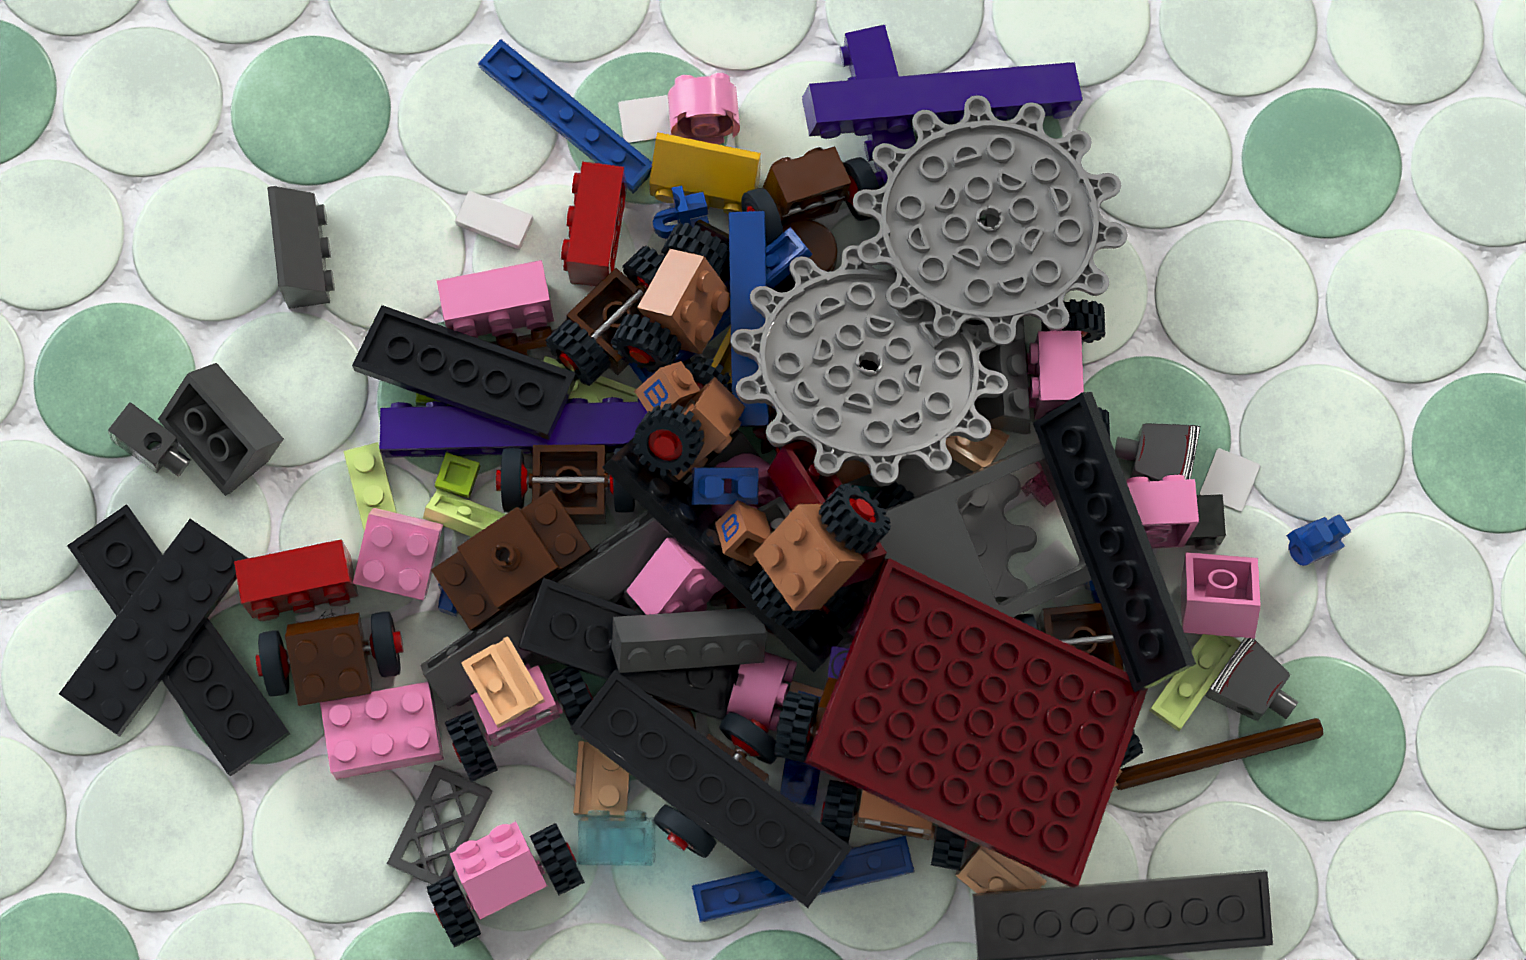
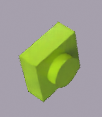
M445 453L434 486L436 489L470 499L481 465L479 462Z

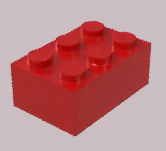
M582 161L581 172L574 173L572 194H574L575 206L569 205L567 213V227H569L570 239L563 240L561 260H564L563 271H568L570 283L596 287L615 269L627 193L624 167Z
M342 539L234 561L241 604L252 618L258 617L259 621L276 619L280 616L279 613L291 610L295 614L311 612L315 610V605L329 603V606H341L350 603V598L358 597L357 586L353 584L354 569L351 555Z

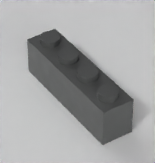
M747 608L613 617L611 647L619 673L764 663L767 632L764 624Z

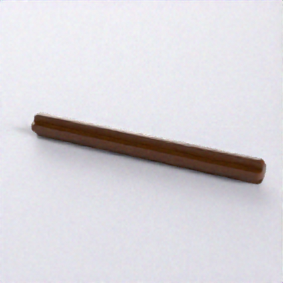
M1314 718L1121 768L1122 773L1116 780L1118 784L1116 788L1117 790H1123L1315 740L1324 735L1323 727L1320 720Z

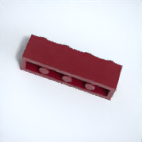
M804 440L783 446L767 470L791 510L798 504H823L837 487L842 484L836 474L831 477H824L817 472L814 465L817 453L816 448ZM880 542L871 552L864 554L862 551L860 553L865 561L841 587L869 579L887 554Z

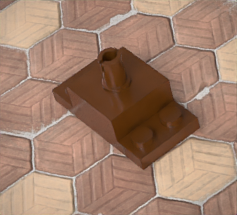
M551 489L524 508L516 507L459 545L457 553L431 569V571L468 628L473 631L539 587L542 578L551 579L591 552L592 549Z

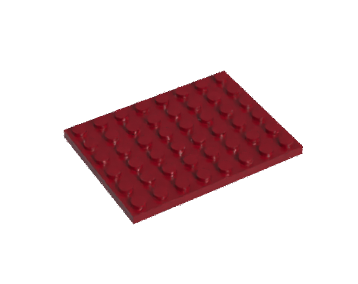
M888 558L882 565L805 763L1074 888L1079 886L1148 689L1134 692L1127 672Z

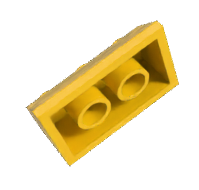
M657 132L649 181L650 195L655 196L659 201L674 203L672 187L682 185L685 196L703 192L708 209L710 207L721 209L727 215H729V212H742L741 200L743 194L757 189L759 186L761 153Z

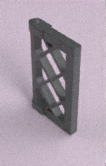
M434 765L388 859L387 865L430 885L453 874L455 866L450 853L456 851L461 844L469 841L493 791L487 786L471 782L462 776ZM440 780L451 785L453 793L435 800L432 799V795ZM471 793L478 796L471 813L465 815L459 796ZM455 798L462 817L441 824L435 805ZM431 807L437 826L417 833L416 828L426 808ZM464 822V827L455 846L449 848L443 829ZM439 831L446 850L425 857L419 838ZM415 840L421 859L410 863L403 860L402 857L410 841ZM448 855V861L440 876L430 872L427 862Z

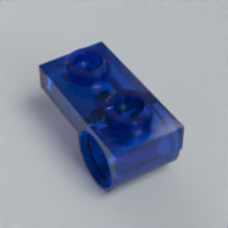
M785 759L780 793L794 804L815 807L820 770L804 762Z

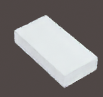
M469 190L455 219V223L459 227L520 250L534 219L531 214Z

